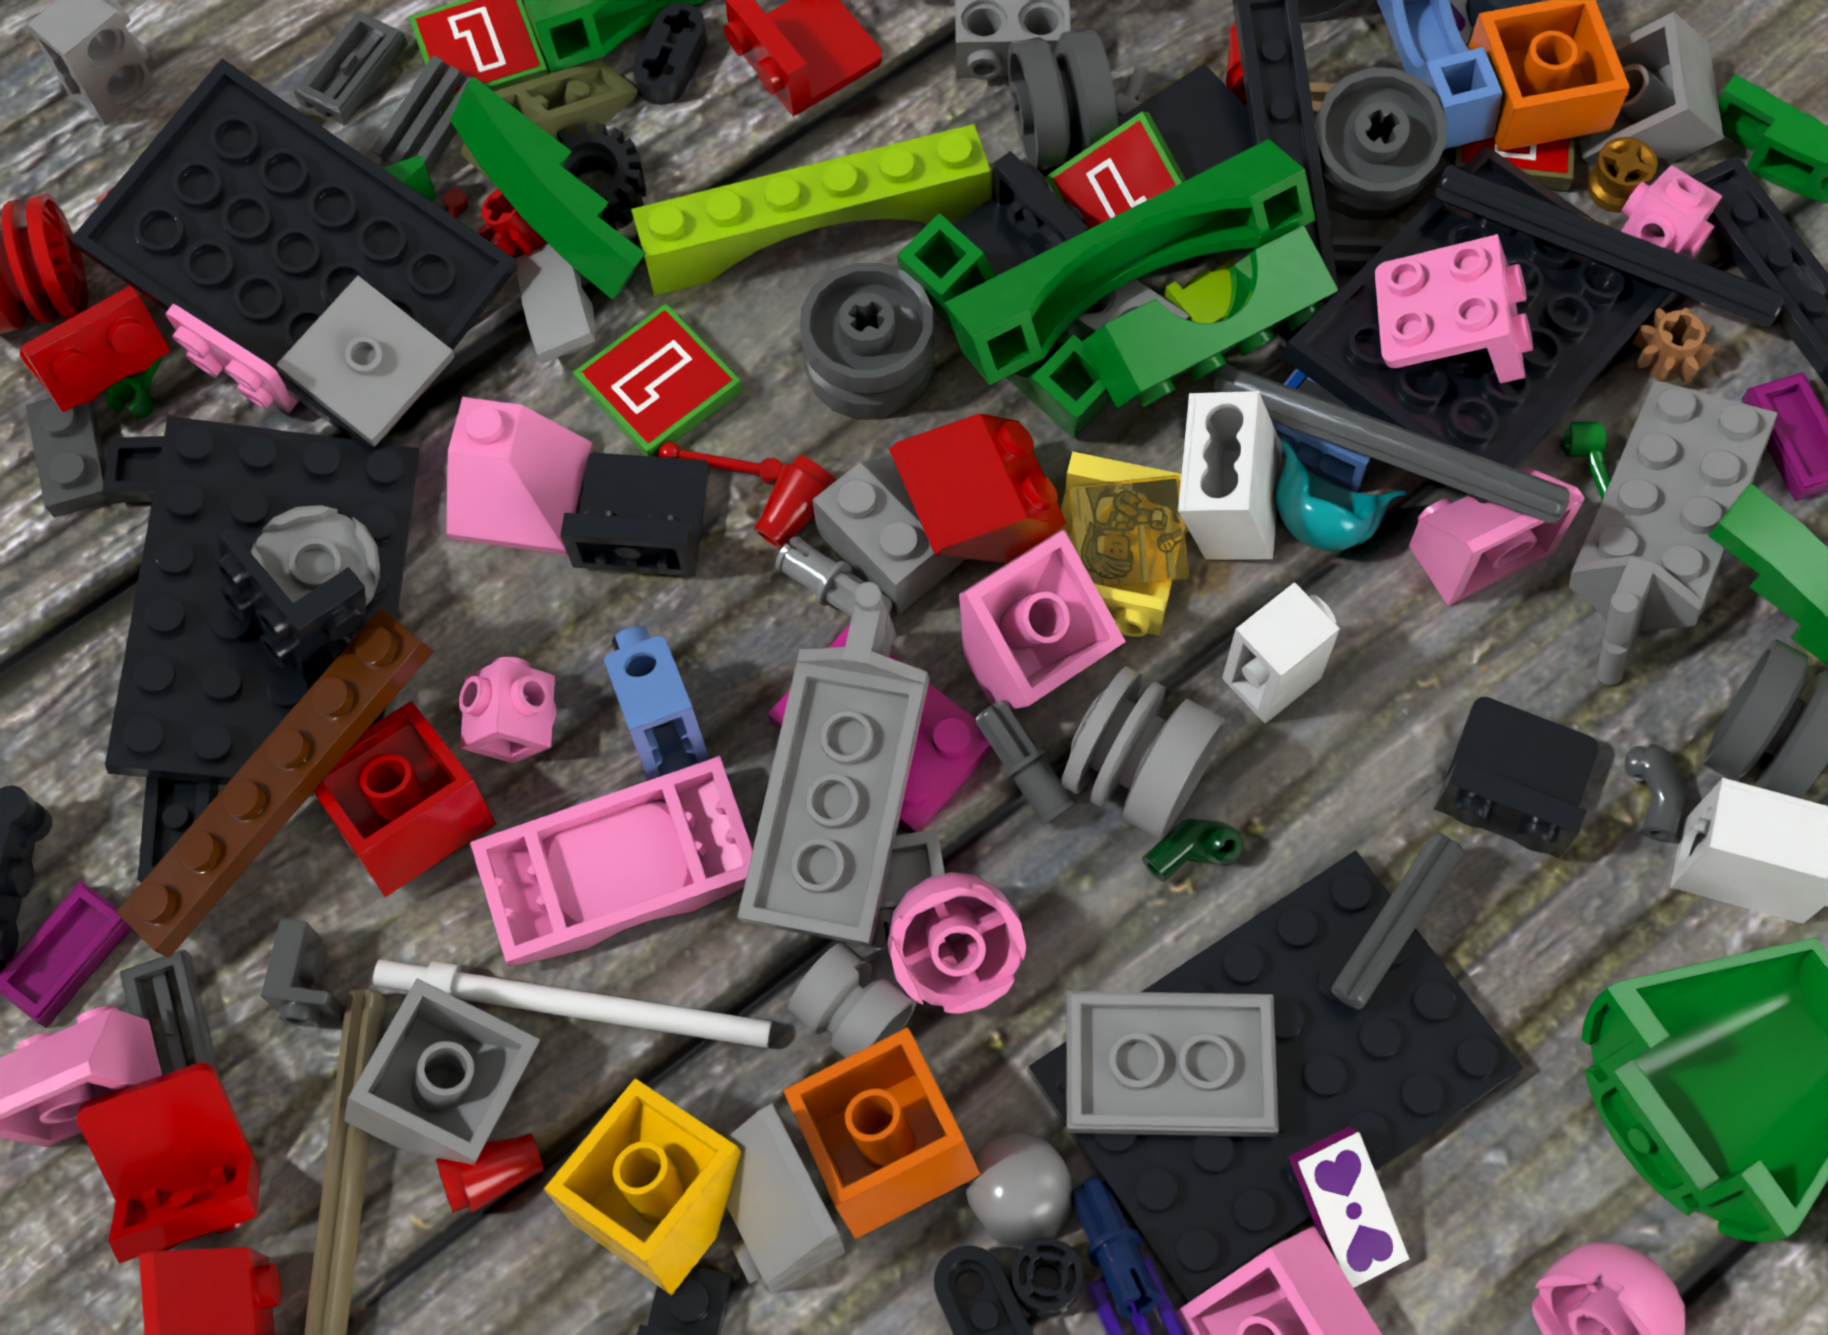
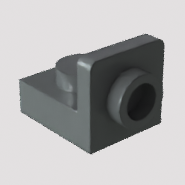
M280 918L261 997L277 1012H280L279 1019L281 1021L303 1027H319L321 1018L342 1020L345 1007L332 993L311 989V985L318 984L323 977L327 951L326 946L322 944L323 939L307 921Z

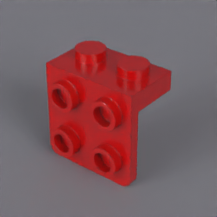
M725 0L728 24L724 25V32L729 44L739 56H743L756 71L765 89L770 94H775L793 117L878 68L882 63L880 47L840 0H789L767 14L755 0Z
M130 285L20 346L22 350L19 355L26 367L64 413L75 406L93 401L103 390L127 376L146 371L153 365L155 360L171 351L141 297Z
M197 1063L87 1100L80 1105L77 1123L116 1201L108 1243L119 1264L137 1258L142 1253L171 1250L178 1243L210 1232L224 1233L239 1227L246 1220L257 1217L261 1169L218 1073L212 1065Z

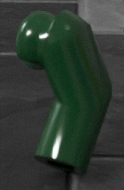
M1185 819L1142 857V861L1157 879L1164 882L1186 861L1211 864L1233 862L1242 853L1243 838L1240 832L1230 824L1221 821Z

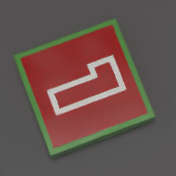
M460 0L408 16L426 66L432 56L435 55L447 65L461 71L465 76L475 77L493 92L548 75L546 64L522 0ZM459 86L456 87V89L454 90V92L442 108V114L445 113V111L447 110V108L459 92Z
M1143 111L1046 176L1055 195L1065 205L1072 204L1084 216L1089 229L1186 181L1149 112Z
M666 303L573 371L575 381L644 456L651 457L658 456V451L662 444L666 442L675 443L743 391L741 380Z

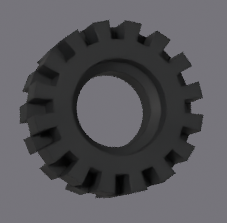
M586 123L576 125L578 134L572 137L567 129L558 132L559 142L572 151L563 167L576 177L585 171L602 169L613 174V178L608 184L593 190L609 202L600 218L616 231L615 221L618 219L625 226L633 221L631 209L643 206L642 196L646 197V184L641 160L633 141L630 138L625 141L623 132L617 128H614L608 136L606 124L600 123L595 124L594 133H588Z

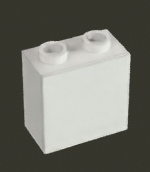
M1259 391L1189 393L1178 512L1205 560L1273 559L1277 515L1275 492L1280 478L1282 446Z
M1722 778L1682 823L1670 887L1804 924L1824 906L1828 907V806Z

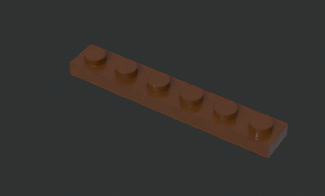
M380 608L116 913L155 952L170 958L434 651L385 610Z

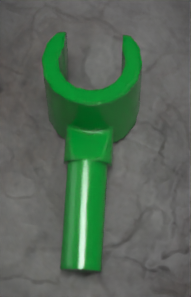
M164 356L155 360L153 365L146 371L135 374L133 379L124 378L110 386L106 394L108 405L117 413H120L124 410L127 400L135 396L129 408L130 412L136 418L149 416L153 411L154 402L147 391Z
M1595 421L1571 422L1569 425L1570 429H1566L1563 432L1565 456L1567 458L1587 457L1588 469L1592 473L1600 498L1603 500L1611 481L1604 458L1607 441L1605 427Z

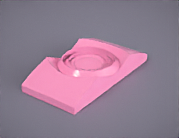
M720 756L470 842L503 955L508 966L540 961L588 949L624 929L654 919L693 912L744 888L753 851Z

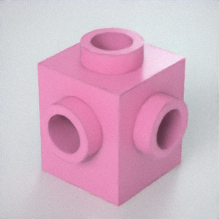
M1671 165L1651 186L1641 182L1633 191L1621 213L1629 217L1621 231L1680 254L1685 252L1693 257L1714 228V225L1707 222V220L1719 203L1722 195Z
M500 657L494 659L491 664L465 676V683L459 696V707L462 711L460 749L514 764L551 748L552 726L557 710L554 701L555 675L530 668V663L521 658Z

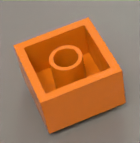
M1548 0L1479 13L1468 49L1484 47L1503 92L1494 133V140L1498 151L1612 130L1630 86L1596 0Z
M908 1027L783 1090L832 1201L854 1239L981 1175L966 1141Z

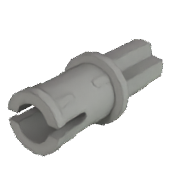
M792 537L790 544L796 549L794 550L791 546L785 544L777 556L776 569L816 594V602L820 605L828 606L832 604L852 618L856 601L854 596L855 590L864 581L851 573V565L847 562L840 561L836 563L814 549L801 537ZM882 594L890 614L893 606L892 602Z

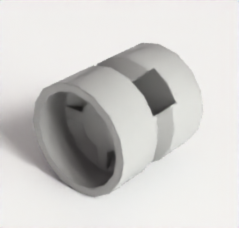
M841 942L831 947L807 972L790 998L787 1009L789 1013L816 1035L826 1031L831 1032L832 1048L844 1058H847L901 1031L913 1014L916 1001L911 999L905 991L888 978L877 981L871 979L872 965L844 942Z

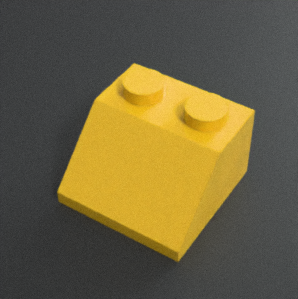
M635 1078L545 1186L544 1190L573 1225L672 1295L717 1238L741 1151L738 1146Z

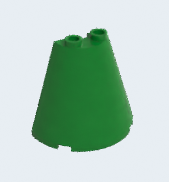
M1817 937L1617 981L1601 992L1591 1004L1583 1024L1581 1041L1589 1046L1591 1045L1593 1065L1585 1069L1584 1072L1590 1093L1602 1121L1631 1165L1650 1186L1685 1215L1690 1216L1699 1210L1712 1219L1719 1221L1717 1226L1720 1234L1751 1242L1777 1241L1793 1234L1802 1223L1828 1180V951Z

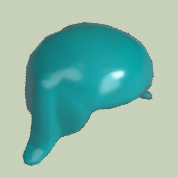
M1285 440L1280 441L1286 454V461L1276 487V508L1290 534L1309 547L1335 552L1364 543L1378 529L1390 503L1396 498L1407 495V491H1396L1383 495H1366L1327 482L1307 472L1289 443Z

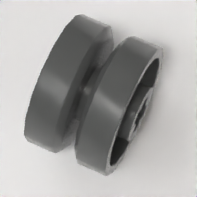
M1086 27L1062 32L1055 48V55L1048 43L1040 37L1010 43L1008 49V74L1012 106L1018 135L1028 165L1034 166L1039 171L1058 168L1065 164L1070 152V144L1078 155L1118 128L1114 84L1108 58L1096 29Z
M1366 68L1345 76L1326 93L1315 118V127L1327 206L1333 211L1355 220H1382L1405 211L1422 195L1447 143V118L1437 95L1418 77L1396 68Z
M853 263L831 271L811 288L801 307L800 334L807 378L814 394L832 411L856 420H882L906 411L925 394L934 375L933 307L924 288L905 271L883 263Z
M1778 639L1772 641L1751 669L1726 710L1708 744L1701 764L1730 780H1736L1745 776L1754 767L1762 754L1766 752L1756 773L1755 787L1802 799L1828 764V670L1818 674L1798 698L1797 696L1808 674V655Z

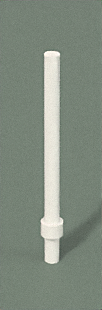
M379 959L373 975V984L379 987L410 991L415 980L418 978L461 1000L762 1048L769 1047L772 1034V1021L461 972L460 965L432 961L428 967Z

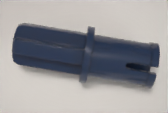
M1098 1178L1087 1179L1083 1185L1073 1189L1071 1201L1090 1243L1087 1249L1088 1259L1093 1265L1100 1266L1116 1303L1118 1315L1122 1318H1133L1134 1312L1130 1305L1132 1302H1134L1138 1315H1144L1158 1306L1161 1301V1294L1154 1285L1139 1251L1142 1238L1136 1229L1128 1227L1113 1191L1108 1184L1101 1182Z

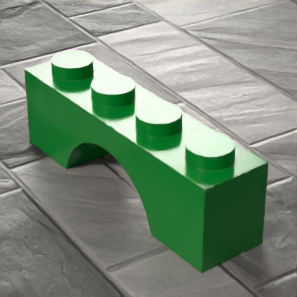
M940 213L897 255L898 269L905 271L924 288L933 307V312L952 329L953 327L944 302L997 276L987 261L985 254ZM1062 333L1045 358L1006 377L1073 439L1112 400L1082 341L1075 334Z
M1303 225L1255 249L1229 269L1231 299L1228 310L1221 322L1207 324L1185 320L1172 313L1157 299H1154L1104 324L1086 338L1082 344L1116 407L1119 408L1138 398L1144 408L1177 390L1172 381L1173 379L1188 372L1192 381L1195 382L1226 365L1222 354L1237 347L1243 357L1273 341L1275 337L1271 329L1286 323L1289 331L1292 332L1306 325L1321 310L1318 304L1339 290L1305 226Z

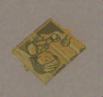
M1179 475L1069 486L1073 531L1069 532L1067 536L1072 545H1074L1094 584L1115 587L1189 579L1185 534L1189 530L1178 512L1180 496Z

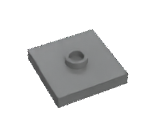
M357 276L276 366L279 372L375 447L455 357L452 349L361 277Z

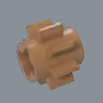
M1684 307L1683 310L1672 311L1667 314L1660 308L1656 309L1648 325H1641L1632 341L1633 345L1644 349L1635 366L1637 368H1644L1657 381H1671L1680 377L1686 384L1690 383L1698 368L1705 367L1714 353L1715 348L1709 344L1702 343L1711 328L1710 324H1703L1697 316L1689 312V308Z

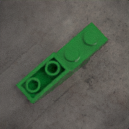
M1735 74L1723 89L1718 99L1723 135L1753 151L1746 165L1747 169L1751 173L1777 186L1828 204V126L1816 117L1805 114L1773 96L1764 88L1754 85Z

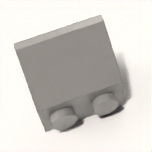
M1672 12L1613 42L1630 89L1611 131L1579 136L1582 160L1588 164H1596L1597 156L1602 147L1607 142L1620 137H1631L1648 144L1655 152L1658 163H1672L1724 139L1709 42L1681 17Z
M892 457L859 462L813 499L817 533L845 562L851 565V568L865 582L875 583L880 588L881 593L891 600L892 610L897 615H900L967 560L965 558L934 554Z
M417 978L350 1093L344 1121L405 1152L474 1165L533 1056L540 1039Z
M773 1104L760 1109L726 1138L738 1146L741 1156L722 1219L731 1214L743 1238L732 1244L731 1247L749 1283L751 1284L763 1278L767 1288L773 1294L846 1254L839 1233Z

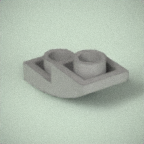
M549 244L533 250V255L530 257L527 254L517 257V277L522 304L534 348L541 362L545 363L562 355L574 354L585 345L595 342L593 304L582 289L581 273L565 261Z

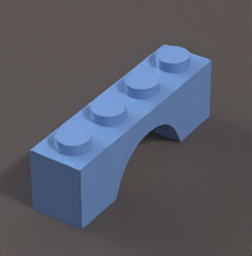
M1377 0L1405 72L1418 77L1439 99L1447 118V143L1444 149L1494 137L1503 92L1484 47L1469 50L1458 31L1450 0Z

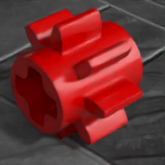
M499 189L487 197L481 208L482 218L486 224L477 230L479 235L511 257L514 253L518 256L527 254L530 257L533 255V250L546 245L547 242L520 216Z

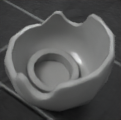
M1012 1132L986 1142L973 1157L981 1175L967 1182L965 1193L973 1213L993 1240L1003 1245L1024 1247L1027 1243L1038 1238H1055L1071 1218L1073 1204L1071 1194L1074 1187L1070 1172L1059 1152L1043 1138Z

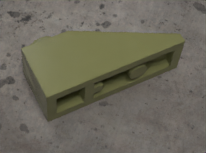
M599 58L494 92L559 141L557 133L564 129H567L571 137L577 135L576 125L586 123L588 133H594L596 123L605 124L636 100L638 90ZM463 142L461 156L492 182L480 167L465 142Z

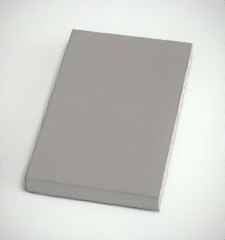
M1067 991L1066 1133L1277 1136L1279 1129L1273 994Z

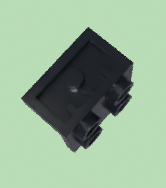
M589 454L579 514L564 513L561 529V538L572 567L695 576L710 473L708 462L695 459L637 455Z

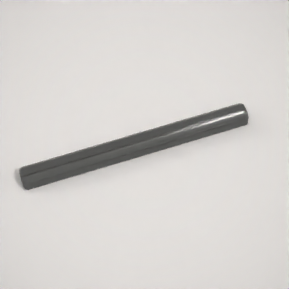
M1226 364L1219 368L1212 380V393L1259 391L1268 414L1273 421L1547 523H1558L1567 509L1570 495L1567 487Z

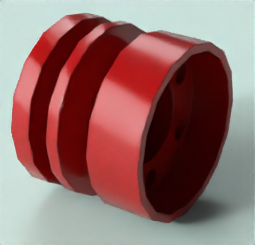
M48 193L31 196L27 200V205L18 199L5 203L2 209V224L0 223V335L22 330L26 325L27 308L34 318L44 325L54 323L58 318V313L69 320L85 311L88 307V292L81 251L76 249L70 240L74 233L55 198Z

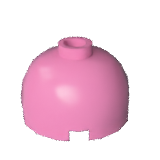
M954 872L927 878L909 890L893 912L888 937V948L895 978L909 997L922 1005V1000L931 1005L943 1006L944 1012L956 1014L985 1008L1006 994L1015 982L1013 974L1020 965L1021 957L1024 961L1026 943L1019 916L998 887L977 875Z
M1597 1241L1567 1251L1550 1266L1535 1286V1288H1539V1295L1532 1302V1312L1543 1335H1685V1305L1671 1278L1653 1258L1619 1243Z

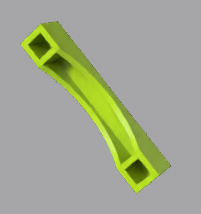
M975 124L631 210L641 250L646 253L643 258L654 296L711 282L728 268L758 250L788 237L817 228L852 221L877 219L910 220L929 224L939 213L949 222L962 219L991 199V170Z

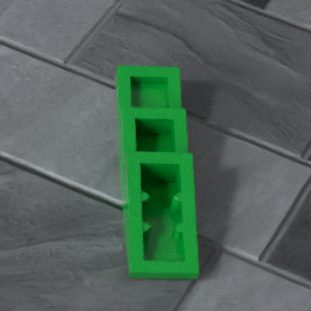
M473 77L466 84L450 118L451 123L480 167L520 216L565 261L614 300L625 287L646 253L600 218L609 202L563 168L572 151Z
M1750 483L1737 496L1708 536L1759 573L1749 587L1796 621L1799 626L1790 638L1828 665V547L1806 526Z

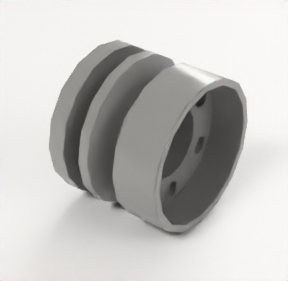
M1125 666L1117 673L1107 689L1096 697L1083 717L1071 744L1070 757L1062 776L1061 786L1075 794L1080 793L1088 785L1095 773L1098 772L1099 774L1090 798V802L1097 806H1103L1121 785L1130 789L1125 801L1122 819L1161 840L1170 831L1194 792L1220 741L1227 719L1189 699H1185L1168 720L1159 717L1166 687L1154 681L1146 689L1137 704H1135L1143 675Z

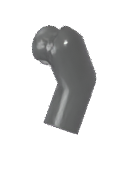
M1651 744L1648 748L1635 746L1626 755L1625 771L1633 781L1640 782L1645 780L1651 793L1642 833L1656 841L1672 842L1676 838L1684 809L1687 787L1669 751L1656 744Z

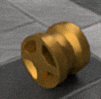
M1631 137L1615 138L1607 142L1600 150L1596 165L1588 177L1587 191L1589 197L1600 208L1610 212L1621 213L1625 203L1641 182L1649 185L1653 180L1658 165L1655 152L1648 144Z

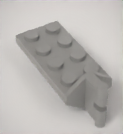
M1657 380L1653 381L1570 577L1569 588L1607 618L1605 636L1597 668V678L1602 683L1614 685L1622 680L1624 669L1640 632L1696 626L1726 550L1708 535L1737 496L1752 483L1774 428L1778 412Z
M864 582L855 590L854 596L856 601L845 647L799 649L737 918L745 923L872 947L930 678L927 671L889 658L891 645L896 637V631L880 588L875 583Z

